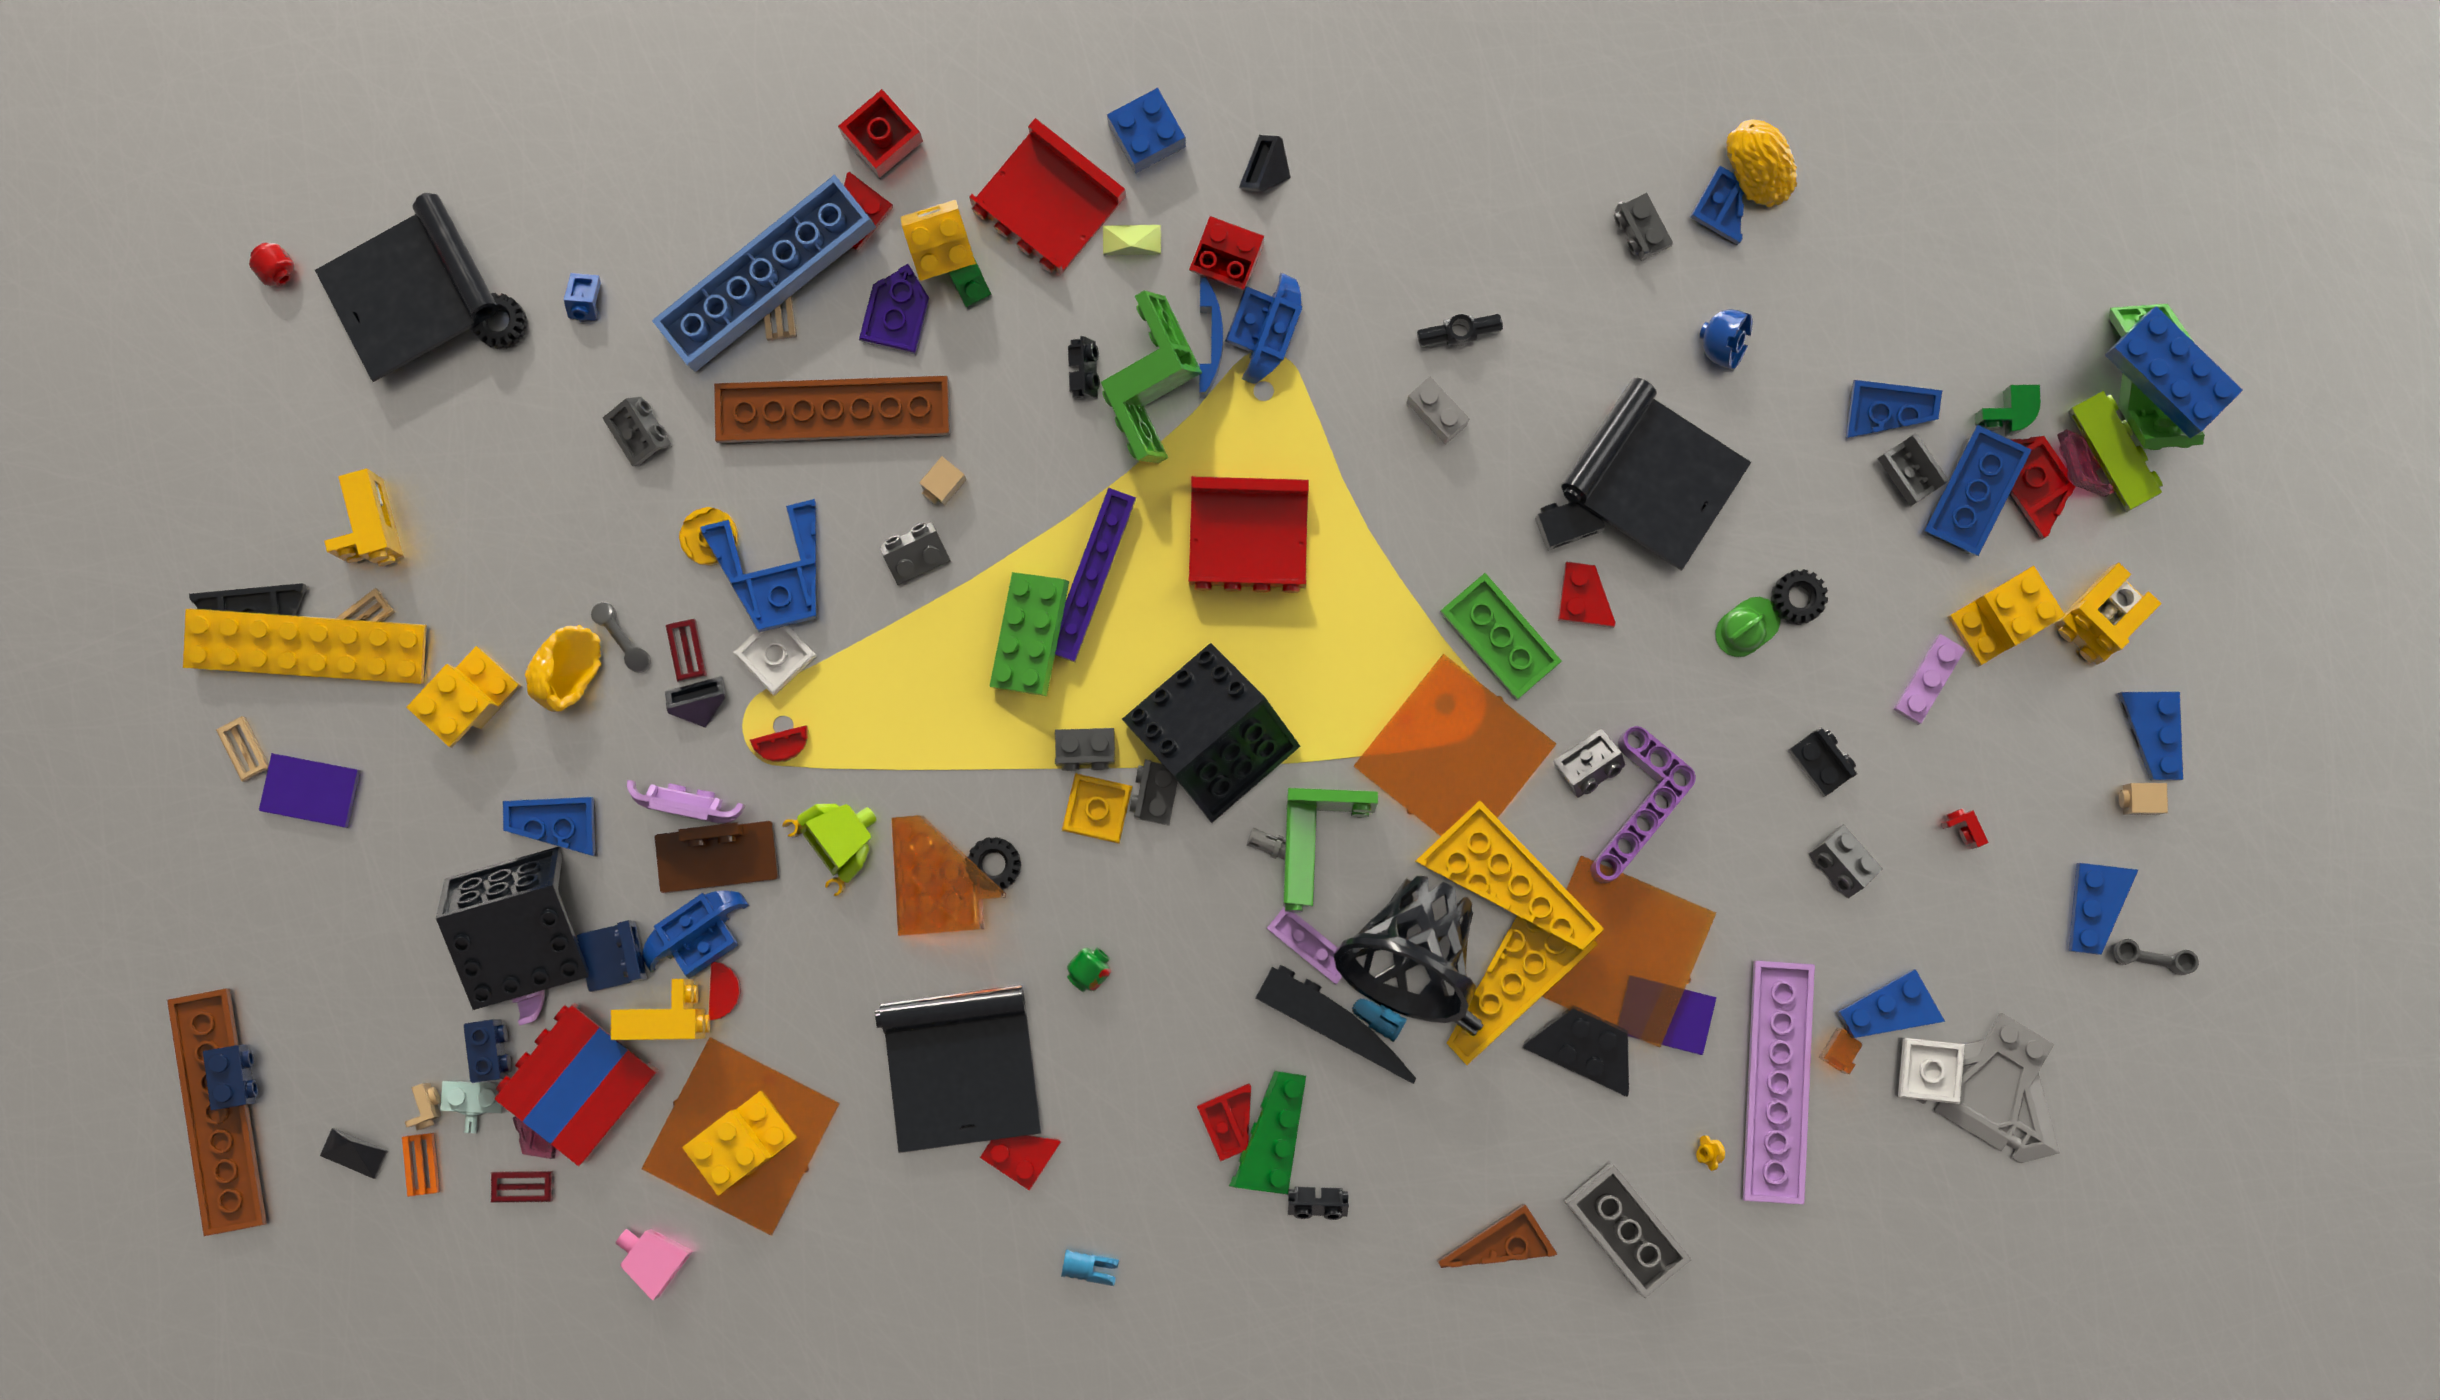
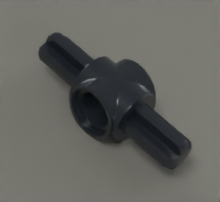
M1458 314L1451 319L1443 320V325L1419 329L1417 331V338L1420 346L1447 342L1448 346H1463L1470 341L1477 340V335L1503 330V322L1499 314L1475 319L1473 315ZM1457 324L1464 325L1468 333L1464 336H1458L1453 332L1452 327Z

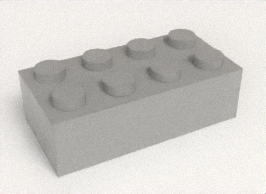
M1609 1163L1564 1200L1565 1204L1644 1298L1648 1297L1692 1260L1613 1164Z

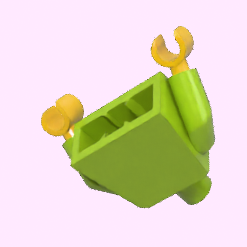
M835 803L815 804L799 814L797 820L787 819L783 822L782 826L788 827L793 823L795 830L793 833L788 834V837H797L802 833L831 874L834 876L838 873V877L831 878L825 884L827 888L832 882L838 883L839 890L833 895L837 896L844 891L845 882L849 883L863 868L870 850L867 843L871 839V834L866 828L877 820L874 813L868 807L855 814L848 804L843 806Z

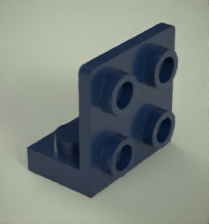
M627 920L619 922L615 926L577 935L579 947L589 970V976L586 978L589 992L648 979L636 921Z

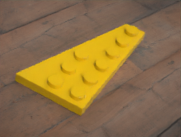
M1480 800L1415 861L1582 951L1604 931V928Z
M1517 916L1492 959L1484 977L1476 988L1468 1008L1469 1012L1481 1020V1024H1483L1482 1029L1478 1030L1475 1036H1472L1456 1025L1447 1041L1449 1047L1468 1066L1596 948L1598 943L1593 940L1582 951Z

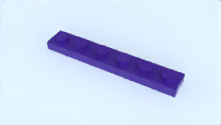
M1108 488L1065 602L1055 652L1056 656L1076 662L1134 507L1136 497Z

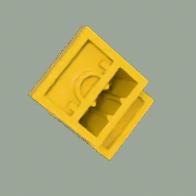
M2033 565L1949 615L1948 618L1978 666H1981L2066 615Z
M475 646L457 667L446 664L406 708L446 745L453 748L472 726L482 729L521 685L482 649Z
M761 1090L737 1109L730 1110L682 1148L719 1196L744 1176L753 1173L797 1139V1136Z

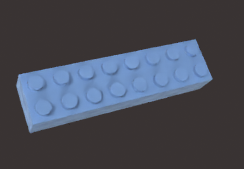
M834 174L652 321L686 365L696 372L873 231L876 226Z

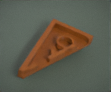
M1524 1204L1437 1262L1441 1268H1452L1473 1264H1489L1546 1256L1552 1257L1557 1255V1252L1528 1207Z

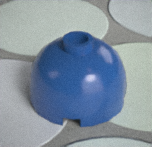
M1727 309L1714 315L1709 323L1705 322L1700 331V339H1703L1704 352L1712 362L1730 369H1735L1739 365L1748 346L1744 344L1746 335L1751 336L1752 315L1740 310Z

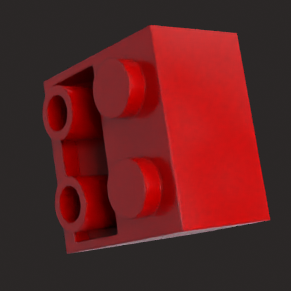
M1210 216L1189 271L1244 291L1264 246V236Z

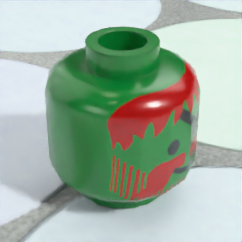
M1083 948L1067 965L1069 972L1067 978L1082 992L1086 990L1095 991L1111 974L1110 966L1107 964L1110 958L1099 948H1096L1094 951L1090 948Z

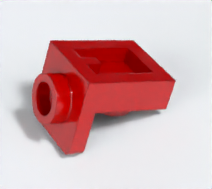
M1963 808L1947 814L1948 821L1941 823L1943 829L1960 824L1959 834L1965 845L1969 844L1971 849L1989 843L1974 810L1965 813Z

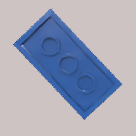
M1977 425L1924 531L1979 556L2032 449Z

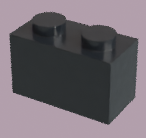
M1569 500L1568 504L1559 507L1557 503L1542 507L1540 509L1541 513L1535 518L1547 551L1602 532L1605 529L1603 520L1579 503H1573Z

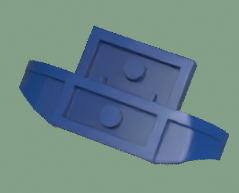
M1280 273L1276 292L1272 296L1248 286L1245 287L1225 340L1229 344L1251 352V360L1243 374L1242 380L1256 384L1271 373L1284 359L1303 307L1301 306L1300 287L1295 278Z
M735 891L701 893L654 925L655 929L647 938L642 952L643 960L649 971L653 972L656 970L655 965L667 956L669 959L674 957L684 975L690 979L737 947L738 943L725 922L729 920L728 913L735 909H745L749 906L744 896Z

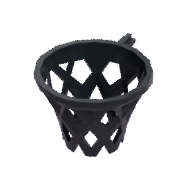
M1416 876L1412 881L1406 878L1391 901L1357 935L1344 940L1336 949L1334 961L1337 971L1356 991L1375 1003L1382 1004L1386 1008L1404 1016L1436 1023L1454 1022L1472 1036H1475L1477 1031L1483 1027L1481 1020L1468 1011L1476 990L1475 984L1466 974L1467 944L1474 913L1472 912V902L1468 897H1464L1457 904L1455 887L1446 882H1442L1429 892L1427 876ZM1417 890L1418 899L1413 901L1414 897L1412 894ZM1444 896L1447 914L1435 921L1432 903ZM1418 924L1422 931L1407 938L1408 930ZM1444 936H1447L1450 942L1449 954L1446 959L1443 957L1439 943ZM1379 950L1392 952L1394 965L1377 976H1372L1369 970L1374 952ZM1366 955L1364 967H1362L1356 958ZM1421 964L1425 967L1431 981L1420 994H1415L1408 991L1406 971ZM1396 977L1398 988L1384 982ZM1444 980L1454 988V995L1449 996Z

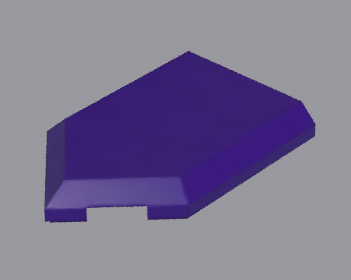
M909 264L904 265L897 272L873 284L859 341L909 354L916 353L930 298Z

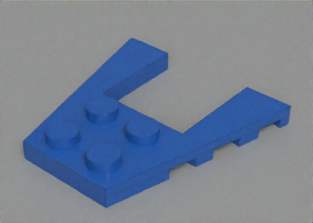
M815 499L786 506L800 561L743 575L729 520L700 527L702 535L758 633L816 619Z

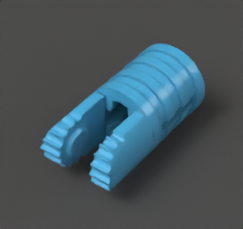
M1364 998L1357 1000L1352 1007V1012H1354L1356 1017L1359 1016V1019L1369 1024L1368 1027L1382 1034L1385 1038H1389L1392 1042L1396 1040L1407 1021L1406 1018L1401 1017L1398 1013H1394L1384 1005L1378 1006Z
M1066 1250L1061 1277L1067 1276L1073 1279L1077 1278L1078 1280L1083 1279L1087 1282L1114 1286V1276L1093 1272V1267L1115 1269L1118 1267L1119 1260Z

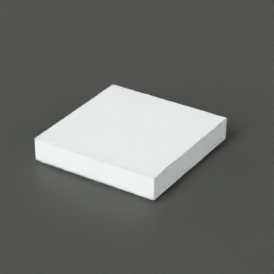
M789 625L760 633L756 631L733 652L774 696L817 657Z
M1903 1038L1898 1097L1960 1104L1965 1044Z

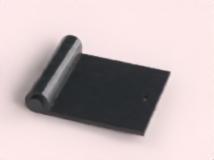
M423 193L419 195L413 203L415 215L315 270L373 382L485 321L497 312L498 306L437 194Z
M1633 378L1562 483L1561 488L1567 500L1579 503L1682 571L1751 462L1655 400L1656 389L1648 381L1642 378Z
M1022 984L880 1004V1010H875L876 1026L883 1029L886 1038L898 1153L1041 1134Z

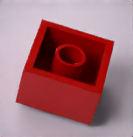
M883 89L838 125L843 138L879 178L923 142L917 127Z

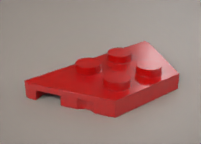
M2045 436L2030 437L2029 439H2011L2032 450L2010 494L2040 538L2044 539L2049 536L2054 522L2063 511L2067 499L2072 495L2077 486V482Z

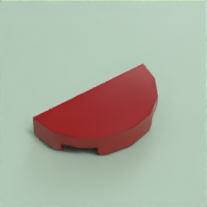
M805 725L750 739L753 749L764 759L773 762H786L797 757L805 748L808 740V726Z
M719 962L711 964L709 1020L722 1019L731 1013L738 1004L741 994L738 977L727 965Z

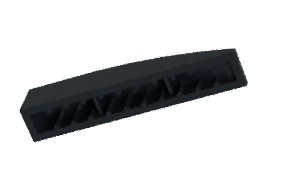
M1282 965L1278 969L1271 968L1255 999L1414 1084L1416 1081L1415 1076L1400 1058L1351 1012L1320 993L1321 986L1308 979L1304 983L1294 979L1293 977L1296 973Z

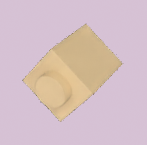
M941 456L919 482L924 489L921 494L933 504L939 501L945 506L967 479L960 470Z
M2130 783L2123 785V790L2119 793V804L2123 808V815H2160L2168 813L2167 783Z

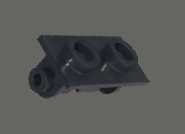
M1080 336V339L1070 340L1071 345L1068 346L1069 367H1079V371L1069 372V392L1072 393V397L1075 399L1084 398V394L1096 399L1098 398L1097 389L1100 387L1096 361L1099 358L1096 341Z
M1294 1187V1190L1289 1189L1288 1215H1294V1217L1299 1219L1324 1216V1218L1329 1220L1341 1219L1342 1216L1347 1217L1348 1191H1343L1342 1188H1321V1198H1315V1187Z

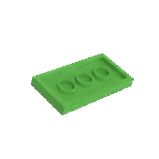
M1012 572L990 687L1047 696L1069 581Z
M1486 573L1480 576L1440 611L1516 700L1562 662Z

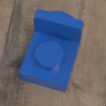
M570 273L564 296L568 318L581 321H595L597 319L595 305L601 285L599 275Z

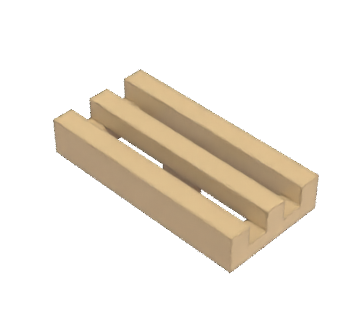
M792 295L785 300L789 331L784 332L780 304L775 308L777 333H773L771 312L764 317L767 340L797 337Z
M375 588L335 619L351 618L374 599H377L378 602L355 620L366 621L383 608L382 612L370 620L383 622L394 614L395 611L390 607L388 601L383 598L381 592Z
M241 716L216 729L242 782H247L251 777H256L261 772L268 771L269 763L246 717ZM240 725L259 766H256L237 726ZM229 730H231L250 768L248 772H246L227 734Z

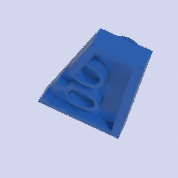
M2180 692L2118 693L2120 701L2124 704L2129 718L2127 720L2130 728H2133L2137 738L2138 749L2150 781L2183 780Z
M594 798L503 801V831L595 856Z

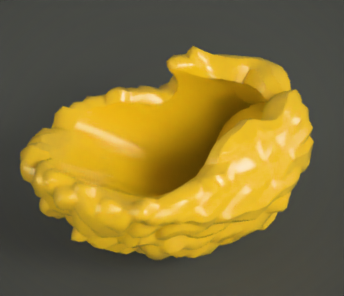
M1744 121L1735 131L1728 134L1726 142L1727 156L1732 168L1735 170L1736 180L1739 182V187L1746 194L1747 200H1753L1756 204L1766 205L1767 207L1780 205L1783 201L1789 199L1795 187H1797V166L1795 165L1791 149L1787 144L1785 136L1780 133L1778 128L1765 121Z
M581 625L576 627L566 626L552 633L532 657L525 671L528 695L545 709L552 712L563 711L567 707L574 705L584 695L587 685L593 680L597 671H599V667H601L599 660L601 657V645L598 635L592 633L589 628H583Z

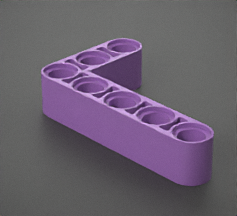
M1639 726L1630 727L1619 738L1618 746L1626 757L1658 782V784L1592 863L1591 875L1599 883H1609L1620 876L1692 788L1696 780L1695 772L1688 764L1646 729ZM1629 735H1635L1639 738V748H1633L1629 745ZM1651 754L1661 756L1663 760L1662 767H1656L1651 763ZM1674 773L1683 774L1686 779L1685 786H1679L1674 782ZM1656 795H1662L1667 799L1668 805L1666 809L1656 805ZM1638 817H1644L1648 820V831L1639 829L1637 826ZM1620 839H1625L1630 843L1631 851L1629 854L1623 853L1619 849L1618 842ZM1602 861L1611 864L1613 868L1611 876H1605L1600 871Z

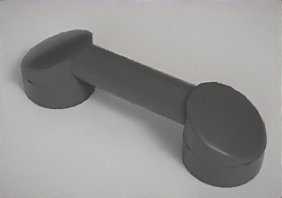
M607 602L596 604L591 611L592 620L600 626H605L625 653L624 661L626 666L637 673L646 671L651 664L650 655L643 649L634 647L616 623L617 613L615 608Z
M2124 939L2114 947L2115 959L2122 965H2127L2134 961L2169 967L2177 975L2190 974L2199 965L2197 955L2190 950H2182L2173 956L2142 951L2138 944L2131 939Z

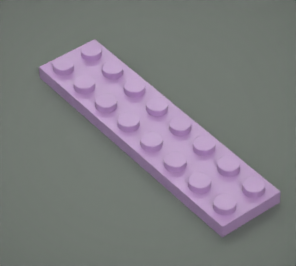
M1753 961L1742 1198L1744 1201L1804 1204L1814 964Z

